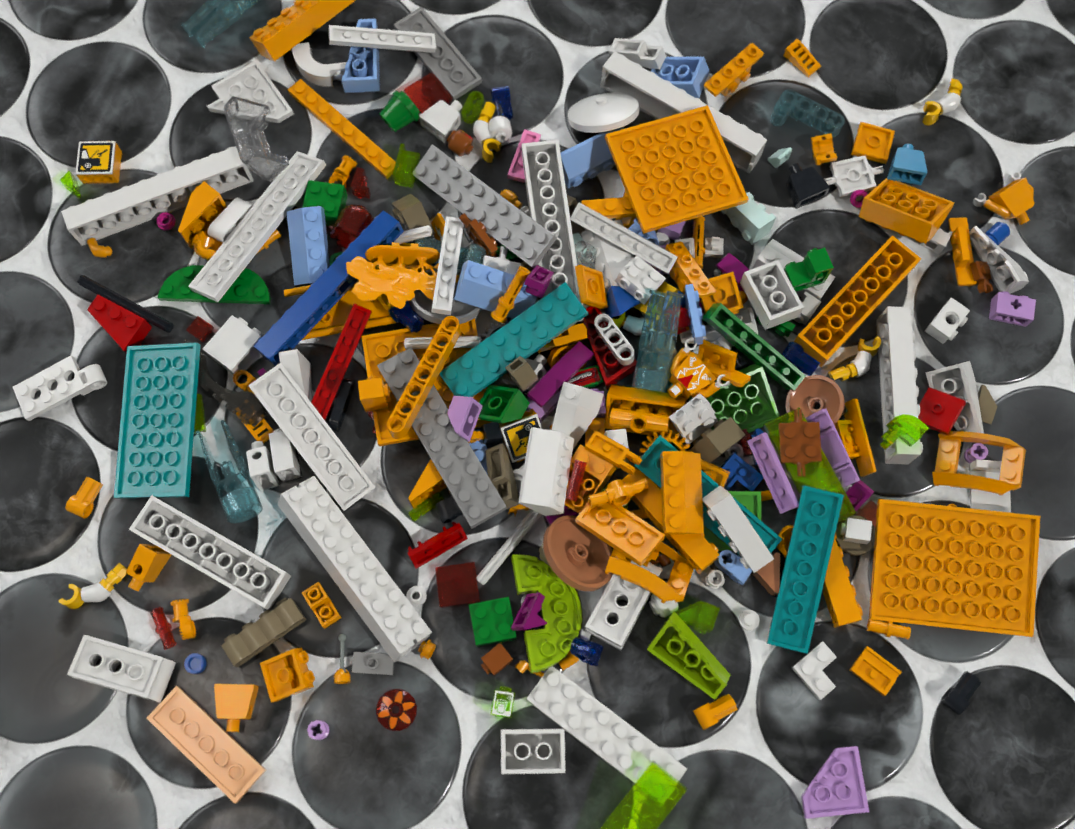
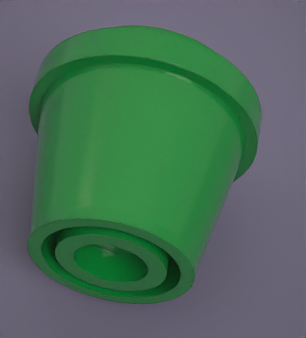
M397 90L379 113L382 120L394 133L411 122H416L420 119V111L403 91L398 92Z

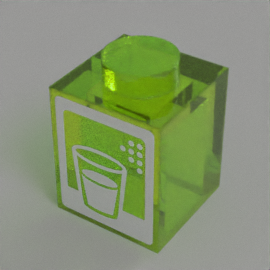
M500 686L499 690H494L491 709L492 716L512 719L515 692H511L512 688Z

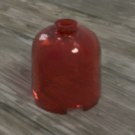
M351 204L344 207L330 232V237L338 241L337 245L347 249L349 244L354 242L361 232L373 222L372 214L362 205Z

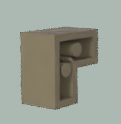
M411 193L391 203L394 208L392 210L394 217L401 224L404 223L406 230L428 225L432 229L431 236L436 234L421 201ZM428 237L421 238V239H417V240H413V241L417 244V243L423 241L424 239H426V238H428Z
M731 417L725 422L723 419L713 425L714 430L709 428L702 433L700 437L692 442L694 446L689 451L699 453L702 460L711 463L742 439L745 433Z

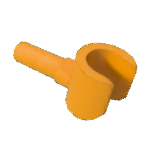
M520 660L515 665V668L522 674L527 669L530 671L529 663L525 660ZM541 671L534 673L535 675L541 678L544 675V673Z

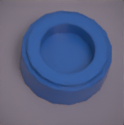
M198 653L190 654L185 659L184 667L191 674L202 673L206 667V659Z

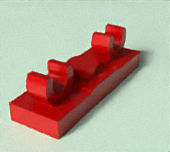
M453 521V526L449 529H446L444 526V532H440L423 544L418 541L419 546L413 550L411 547H408L409 552L407 554L416 569L468 539L460 523L456 524Z

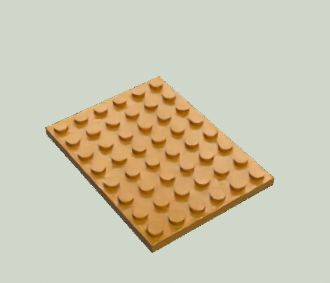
M878 499L869 618L872 620L1034 637L1040 516Z

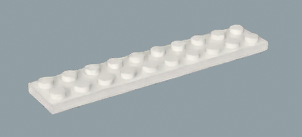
M297 151L188 287L200 295L219 302L287 216L286 211H290L306 192L308 180L314 181L325 168L324 160Z

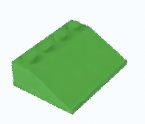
M756 364L738 370L751 376L750 381L743 387H736L730 383L728 386H720L717 392L706 398L713 408L714 415L718 421L723 419L725 422L731 417L745 434L780 419L764 369Z

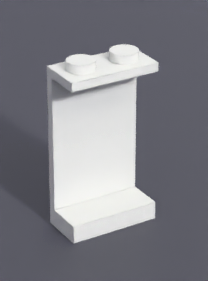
M976 459L969 464L970 475L999 480L1002 461ZM970 489V508L1011 513L1010 491L999 495L992 492Z

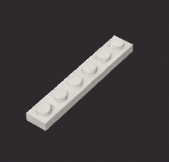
M329 25L328 29L329 45L435 53L436 50L434 33Z
M580 202L570 218L573 222L633 255L639 256L642 260L668 274L678 258L673 253Z
M446 216L431 313L451 315L464 227L463 222L459 218Z

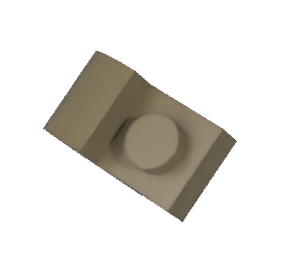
M521 356L505 367L508 371L507 375L518 385L522 392L539 380L532 367Z

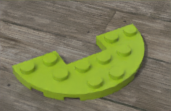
M512 555L511 560L517 595L540 592L545 597L540 614L547 624L543 625V629L527 630L524 632L530 673L540 672L560 662L575 644L581 629V604L575 588L563 582L545 562L538 560L534 556Z

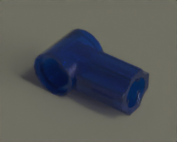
M509 86L491 88L492 100L496 106L497 115L504 116L508 120L512 119L513 111L510 102Z
M406 301V305L402 309L395 306L388 309L392 319L396 323L401 322L411 332L417 333L422 329L424 320L413 310L408 301Z
M789 342L781 353L795 367L808 376H811L820 364V362L806 354L803 348L795 342Z

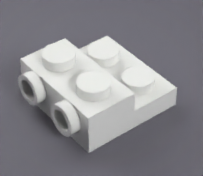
M636 255L619 273L615 282L634 296L636 300L645 304L666 278Z
M700 393L669 417L680 433V436L686 438V444L692 443L718 422L709 401Z

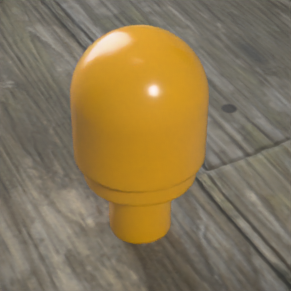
M505 189L500 193L502 197L518 209L522 207L523 204L518 201L517 195L511 190Z

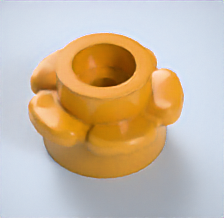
M430 639L427 642L423 641L418 649L420 658L429 659L432 656L436 645Z

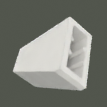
M298 349L279 352L280 363L311 402V363Z
M281 428L274 430L273 433L269 434L275 474L283 482L302 477L294 445Z

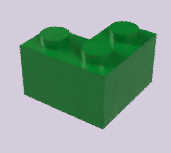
M814 248L807 252L803 261L788 263L784 271L795 292L825 283L834 267L825 248Z

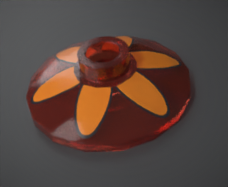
M393 689L380 697L376 706V715L384 728L391 731H401L408 728L414 722L417 715V705L409 692L402 689ZM394 706L399 707V712L397 714H394L392 712V708Z

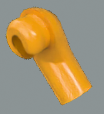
M95 238L87 240V244L95 257L105 258L111 256V247L98 245Z

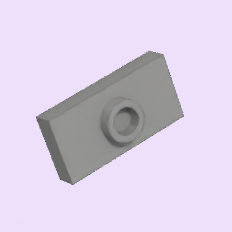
M354 652L352 673L393 675L394 661L388 654Z

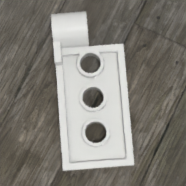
M69 356L13 386V390L25 419L31 421L79 394L84 396L94 390L106 386L107 381L100 365L93 364L80 370L75 357ZM74 372V379L68 381L69 374ZM57 381V388L52 390V384ZM40 390L41 395L35 400V393Z

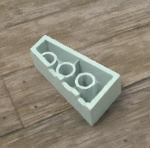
M746 192L749 199L747 203L721 211L730 218L732 225L741 231L743 238L753 245L769 234L776 217L773 214L768 215L765 212L766 207L761 203L759 205L755 203L754 196L750 192Z

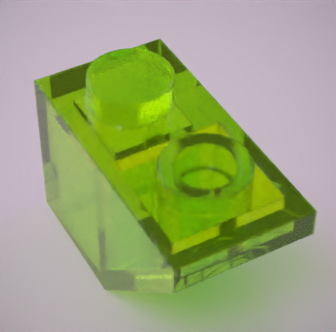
M699 601L676 611V613L686 625L693 626L695 631L706 634V632L710 633L713 631L720 608L707 602Z

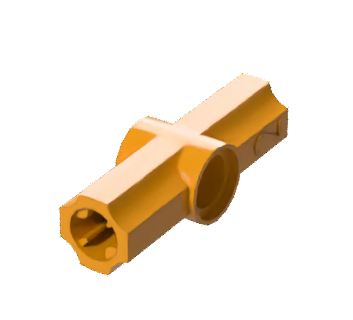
M612 408L609 423L610 426L631 428L636 433L644 431L661 433V431H664L665 434H668L670 416L648 413L644 409L631 411ZM636 419H641L643 423L638 422Z

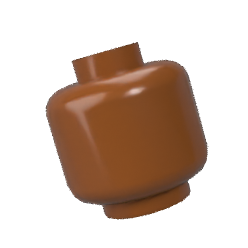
M454 130L447 139L448 148L459 157L465 154L469 155L474 148L472 145L473 138L463 130Z

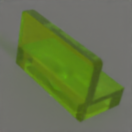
M403 143L400 144L393 178L395 185L413 188L415 180L413 171L419 164L420 153L406 151L405 144Z

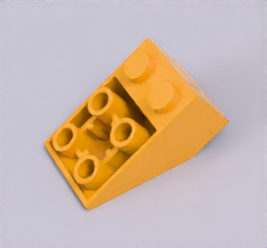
M580 444L571 458L565 505L580 514L589 504L588 496L601 492L613 475L616 467L589 452Z

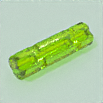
M436 492L432 495L431 499H426L416 506V509L410 510L408 515L411 520L416 521L420 518V515H425L435 508L434 505L444 500L443 496Z

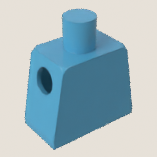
M905 144L903 147L897 148L887 179L921 185L927 175L924 153L914 150L912 144Z

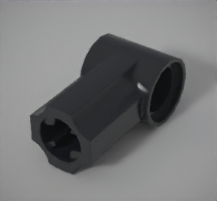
M965 671L956 684L945 692L941 701L957 715H960L969 706V699L980 686L979 678Z

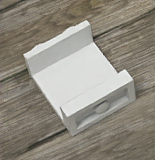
M231 315L202 350L207 356L234 375L235 372L240 370L237 365L263 334L256 328H249L247 326L248 323L241 317L237 319Z

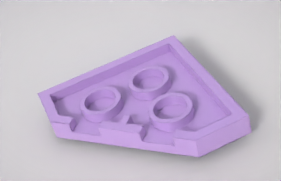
M858 746L835 748L801 796L805 819L869 812Z

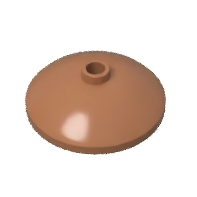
M821 375L805 377L795 391L789 390L786 398V411L792 422L794 421L793 410L795 409L797 411L802 409V419L826 408L833 424L840 419L844 411L845 400L842 390L832 379ZM816 404L821 405L819 409H814Z

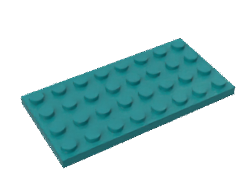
M199 343L127 346L114 498H150L151 495L156 498L189 497L201 347Z

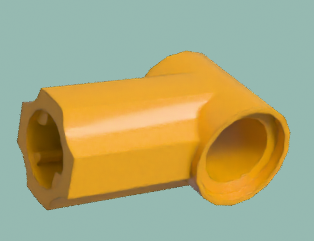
M86 476L76 495H72L67 501L66 511L83 519L87 518L93 510V502L103 484Z
M727 694L712 703H707L693 710L704 730L738 709L734 699L730 694Z

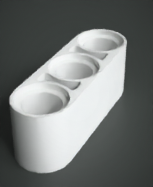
M238 197L235 198L210 224L208 235L223 243L253 205Z
M607 314L598 315L594 321L596 332L620 364L624 366L630 365L634 361L633 347L610 316ZM601 322L608 323V326L605 328H601L598 325ZM613 336L620 339L617 343L609 341ZM624 351L631 353L628 358H622L620 355Z

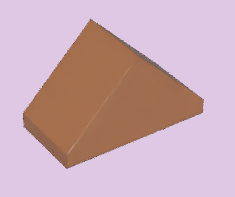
M775 553L773 555L774 560L752 574L773 596L779 593L780 553Z

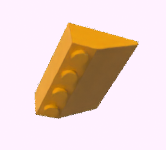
M886 178L864 197L859 217L867 222L878 224L884 229L893 230L902 236H908L917 242L927 244L934 237L955 202Z

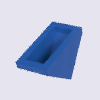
M610 286L606 295L608 308L604 310L612 318L620 316L641 302L620 286Z

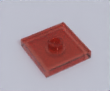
M433 72L403 89V92L416 105L420 114L440 100L446 103L452 100L450 93Z
M475 562L435 567L440 608L480 602Z

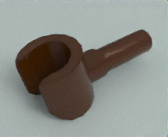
M665 554L657 557L656 561H649L652 564L660 563L662 568L671 564L669 557Z

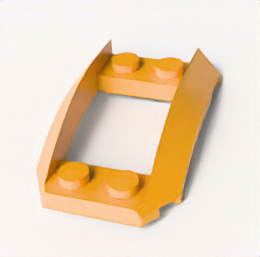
M950 431L948 435L941 432L938 434L940 439L935 472H932L935 486L946 485L975 489L999 495L1021 488L1026 449L1008 438L976 432ZM961 442L1003 447L999 480L957 473Z
M661 542L656 550L674 561L667 583L650 571L631 563L632 560L613 549L605 570L606 574L610 572L621 576L620 579L648 590L661 599V603L665 604L666 601L673 600L675 602H682L684 600L694 568L671 547Z

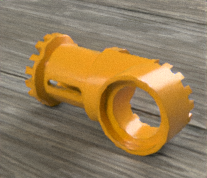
M343 156L341 164L335 168L329 183L341 181L342 185H345L346 188V182L350 177L349 174L357 166L356 161H353L352 157Z
M241 369L235 372L233 382L237 387L252 394L255 400L259 402V399L248 386L257 379L246 370ZM240 375L247 376V381L243 384L237 381Z
M179 599V601L170 602L174 613L172 622L180 623L179 629L180 632L182 631L180 635H183L181 636L183 640L196 637L194 621L191 620V616L188 614L187 604L189 599H182V601Z

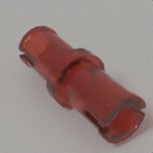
M579 460L574 461L571 477L568 478L570 482L565 498L576 502L578 501L581 484H584L583 476L587 465L586 462Z
M163 607L153 609L150 614L156 626L155 632L159 634L164 650L176 646L177 643L171 631V623H168Z

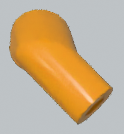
M575 642L567 657L558 662L563 671L579 661L581 648L577 642Z

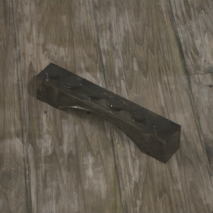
M185 339L182 343H191V342H190L188 339ZM200 351L199 386L206 392L211 390L213 392L212 397L219 403L224 401L226 403L225 408L232 414L237 412L239 414L238 418L245 425L250 423L255 428L269 412L252 392L231 391L215 383L209 374L206 356Z

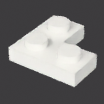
M823 641L792 667L818 700L823 699L836 687L822 671L837 658Z

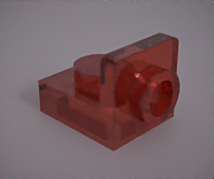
M357 167L351 183V190L353 195L358 198L370 199V190L366 187L368 177H366L363 168Z

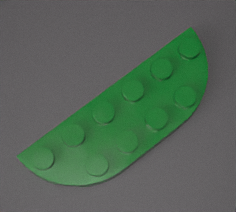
M192 265L175 271L165 280L158 293L160 301L270 304L271 301L269 290L263 279L257 273L247 268L242 271L219 302L192 291L188 286L205 265Z

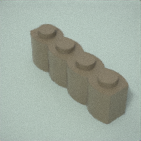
M292 598L282 599L276 604L277 607L274 610H266L259 615L260 619L255 623L251 621L245 624L239 634L236 635L234 633L224 639L225 643L221 646L233 666H241L306 620Z

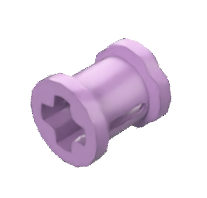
M976 443L964 452V458L969 464L976 459L983 460L988 455V449L982 443Z
M319 720L311 722L307 728L309 737L315 740L326 738L330 731L328 724ZM316 726L323 730L321 734L316 735L317 731L314 730Z

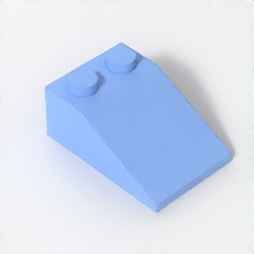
M666 57L660 70L651 69V72H654L663 80L669 81L675 87L685 90L689 95L700 98L710 70L704 57Z

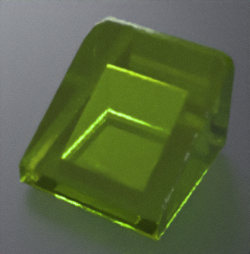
M68 171L60 179V182L68 191L81 198L82 195L78 182L73 174Z

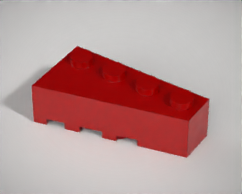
M590 306L586 309L588 315L583 318L582 323L587 328L590 346L606 389H608L611 385L616 384L636 371L638 363L635 359L630 365L626 366L618 362L595 329V318L603 313L599 308ZM601 322L598 326L605 328L608 326V323ZM613 336L609 341L617 343L620 339ZM624 351L620 356L628 358L631 353Z

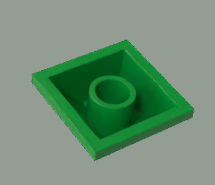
M489 385L479 402L483 407L478 419L498 423L518 420L522 418L530 403L519 389Z

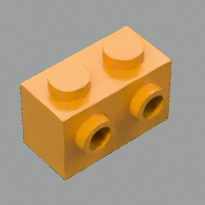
M372 376L368 377L367 380L358 381L360 401L366 412L389 409L388 402L392 401L391 393L388 389V384H384L382 377Z

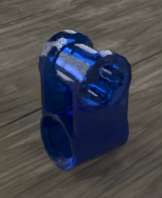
M576 637L571 643L570 652L579 658L580 661L597 666L604 647L596 642L585 641L582 638Z

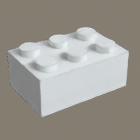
M779 260L744 272L740 284L765 330L799 317L804 306Z
M564 729L501 730V774L565 773Z

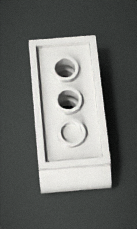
M650 562L647 567L644 565L640 566L659 578L663 569ZM613 574L585 625V631L621 651L651 592L634 583L620 579L621 576ZM624 600L627 602V605L619 606L617 602ZM611 617H614L618 620V622L616 624H610L607 620Z
M84 635L67 675L78 680L161 703L176 662ZM102 658L100 665L96 666V662ZM119 664H122L121 669L118 672H115L116 667Z

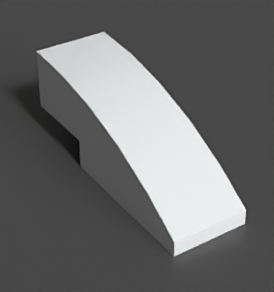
M615 38L608 51L611 55L615 51L618 54L624 55L630 61L640 64L642 67L660 70L666 58L662 46L647 45L645 40Z

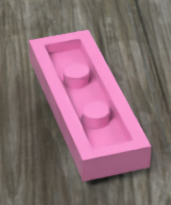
M524 129L507 178L525 183L521 155L522 144L540 142L541 134Z

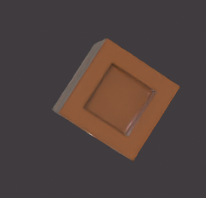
M499 643L481 658L483 661L481 666L487 674L492 673L495 676L510 664L513 658L502 644Z

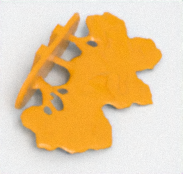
M392 242L391 245H376L369 248L365 252V257L368 261L363 257L356 256L351 262L346 263L347 274L359 280L354 285L352 292L361 301L376 300L379 296L385 294L390 304L402 309L406 305V301H410L415 297V290H421L427 298L433 300L437 272L433 268L438 269L439 263L434 267L430 264L437 262L440 258L439 251L434 248L419 247L415 243H411L410 246H400L399 243ZM376 265H379L378 270L375 269ZM404 265H419V266H418L417 268H415V269H408V268H406ZM424 266L426 269H430L433 275H428L424 270ZM456 275V282H455V283L458 282V278H459L458 275Z

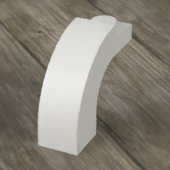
M309 43L297 44L292 48L296 66L300 74L309 82L319 86L330 87L333 86V80H342L345 74L346 62L335 64L316 62L312 57Z

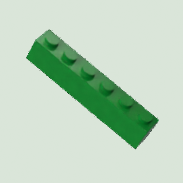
M722 303L713 304L703 316V320L752 362L762 366L764 372L785 390L795 391L806 377L804 373Z

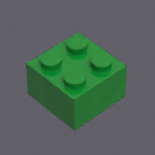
M308 180L302 208L323 207L326 226L341 228L348 197L345 185Z
M509 597L469 604L477 647L517 640L515 631L511 629L513 616Z

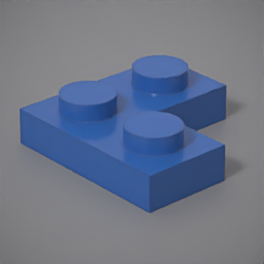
M734 452L731 453L720 467L730 472L724 487L726 491L736 481H739L747 489L753 491L764 478L763 475Z

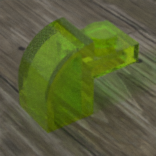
M899 415L886 425L889 429L882 435L884 440L880 443V446L886 450L899 437L911 447L929 427L912 415Z

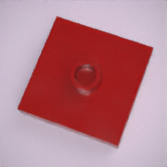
M929 387L919 404L920 414L918 421L925 427L948 435L963 410L966 401Z

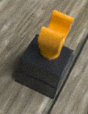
M499 423L483 424L480 431H473L468 443L483 440L484 445L498 444L502 439Z

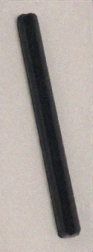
M81 275L77 280V283L82 287L144 318L147 322L168 333L174 328L172 322L84 275Z

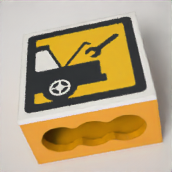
M115 141L79 142L75 174L83 184L119 183L121 149Z
M533 408L525 411L521 419L499 423L502 439L512 463L523 461L526 458L530 428L542 429L538 415Z

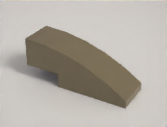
M500 444L485 450L488 476L507 509L519 505L516 480L505 446Z

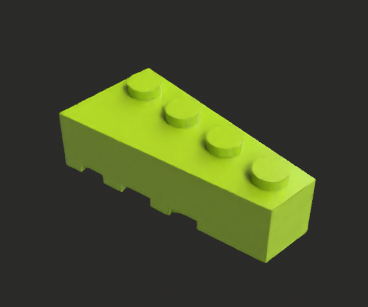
M673 611L647 648L649 652L714 700L725 688L730 678L729 672L675 611Z

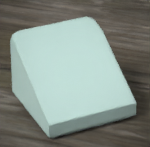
M792 148L779 149L767 160L775 168H778L789 159Z

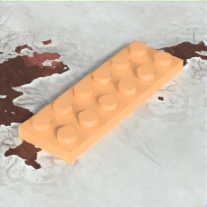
M175 686L147 717L173 745L235 804L240 801L266 771L253 756L179 686Z

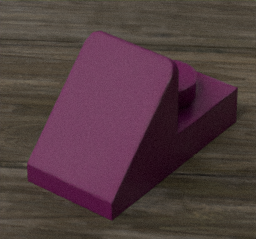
M536 265L526 278L524 283L527 285L525 291L543 298L554 272Z
M861 480L855 482L843 494L840 514L845 518L852 516L869 499L874 491Z
M540 592L526 595L511 626L513 631L527 630L547 624L546 621L537 615L545 599Z

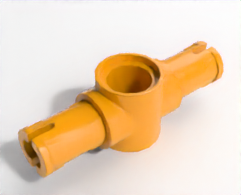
M645 478L631 483L614 480L607 485L604 491L589 495L588 500L592 508L605 503L623 506L630 501L633 495L648 491L649 486Z

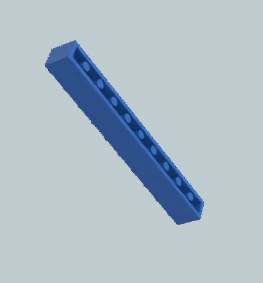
M385 211L376 216L373 222L361 232L354 242L349 244L348 248L336 258L334 263L324 270L323 274L310 285V288L254 345L255 349L274 366L280 363L279 352L293 350L358 281V279L347 274L346 263L351 262L356 256L363 257L368 261L365 257V252L369 248L376 245H391L404 232L400 222Z

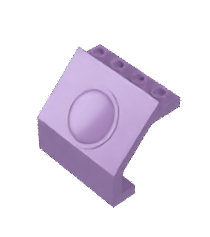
M826 408L802 419V421L819 422L822 462L805 465L806 477H802V470L801 477H797V465L780 463L778 430L768 434L766 432L747 441L780 514L798 507L803 485L835 492L860 481Z

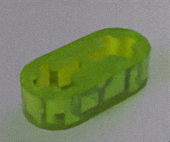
M480 91L471 92L462 108V120L465 123H474L484 106V95ZM472 110V115H469L468 117L466 114H469Z

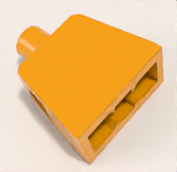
M139 544L126 570V573L133 577L128 586L133 590L140 591L144 582H154L172 554L156 545Z
M214 685L216 717L218 719H227L226 732H239L240 719H251L259 689L258 685Z

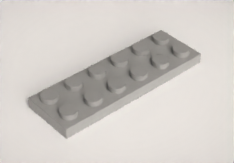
M422 7L394 23V29L397 31L435 34V53L413 52L453 100H456L482 83V78Z

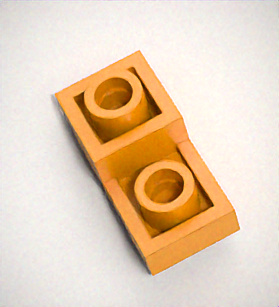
M319 581L301 592L324 629L342 618Z

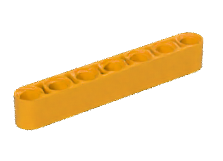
M447 316L443 319L390 415L387 427L393 438L402 439L407 435L461 334L459 320L456 317ZM455 326L454 329L448 330V327ZM441 342H446V343H447V344L444 345V346H439V344H440ZM433 358L438 359L436 362H429ZM423 375H429L428 378L421 379ZM415 391L420 392L417 396L411 395ZM405 408H411L408 413L402 412ZM402 425L399 430H393L394 426Z

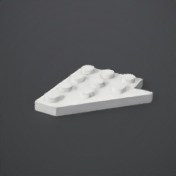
M257 60L211 86L219 99L207 106L210 112L280 123L294 115L293 110Z

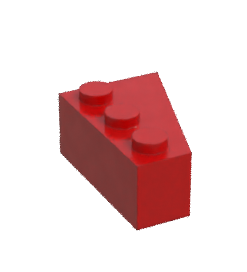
M100 295L95 297L87 309L126 354L127 346H140L152 328L144 318Z

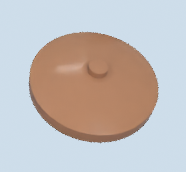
M567 515L559 517L548 526L543 538L544 553L550 567L563 582L575 589L588 592L600 589L613 576V573H605L609 557L612 554L611 546L575 523L577 516Z

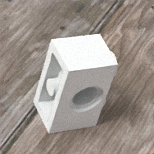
M951 297L926 328L925 332L942 344L948 339L952 341L958 333L956 331L957 327H962L968 320L966 315L970 310Z

